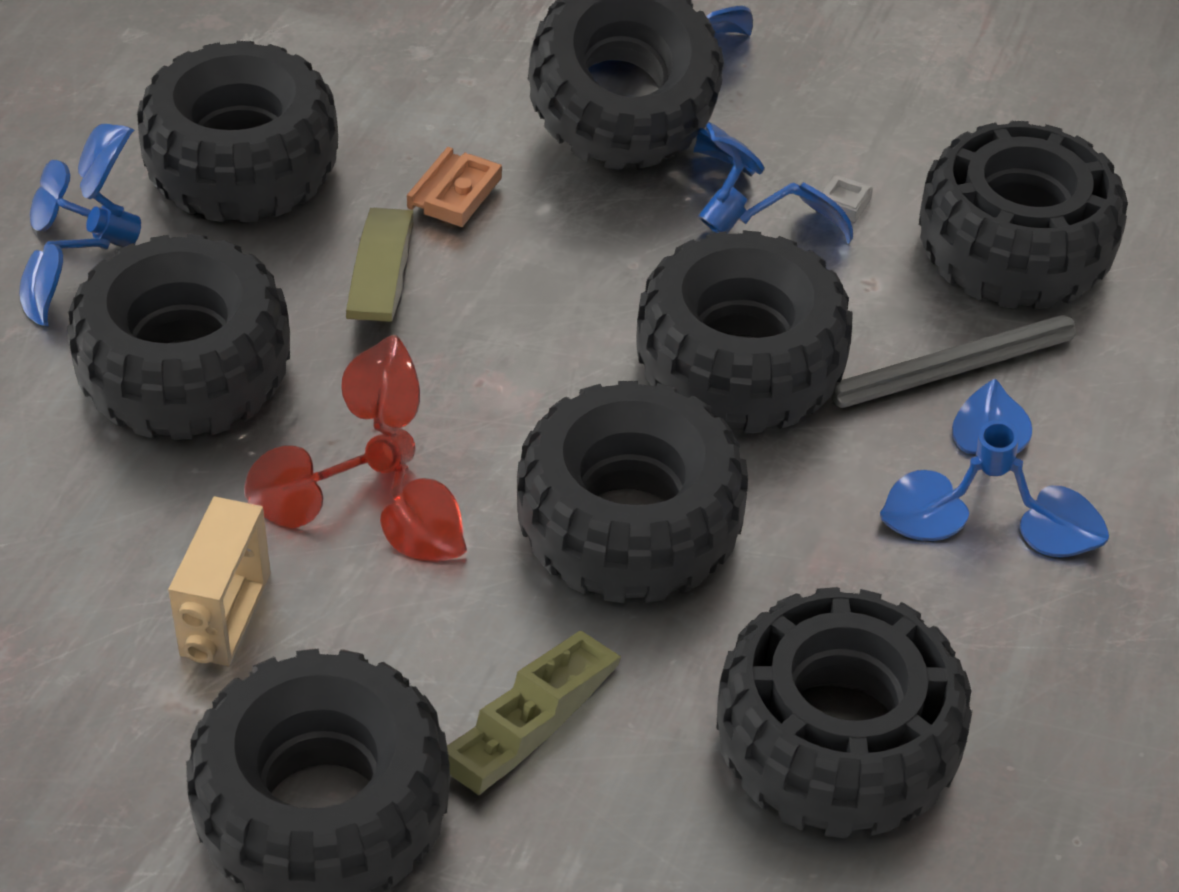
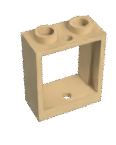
M213 496L168 589L179 656L187 657L198 663L210 662L230 666L271 574L263 506Z

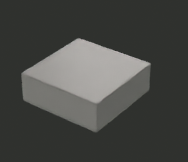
M834 174L822 193L835 201L844 210L849 220L855 223L870 202L873 187Z

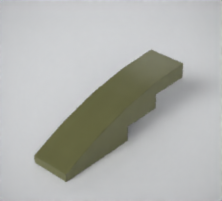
M370 207L352 274L346 307V319L392 322L403 290V271L408 259V240L413 229L414 210Z
M580 630L517 671L513 688L480 709L476 726L447 745L450 775L480 795L521 763L579 709L619 665L621 656Z

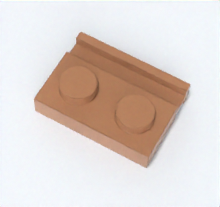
M447 147L407 194V208L411 210L415 207L422 208L425 215L463 227L502 179V165L465 152L460 156L453 153V148Z

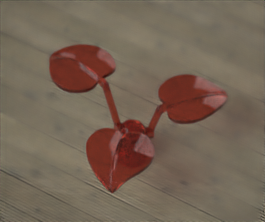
M397 335L385 338L375 346L356 356L348 364L342 377V396L348 409L360 419H374V429L381 432V434L369 440L364 454L313 473L311 456L304 448L284 445L264 453L253 464L247 474L244 492L248 503L263 506L264 517L272 523L285 528H298L313 521L322 509L324 497L320 486L317 484L318 481L368 463L373 470L379 473L394 471L395 476L391 487V495L396 501L388 505L380 516L381 527L388 542L400 553L422 561H446L460 557L467 552L458 503L454 495L444 484L434 479L418 478L406 484L401 492L404 474L409 471L406 464L413 459L416 450L413 437L401 428L409 425L419 410L420 387L411 356Z

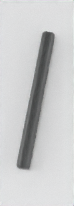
M1061 315L843 379L841 382H836L831 399L834 405L845 408L1070 341L1076 336L1075 322L1072 317Z

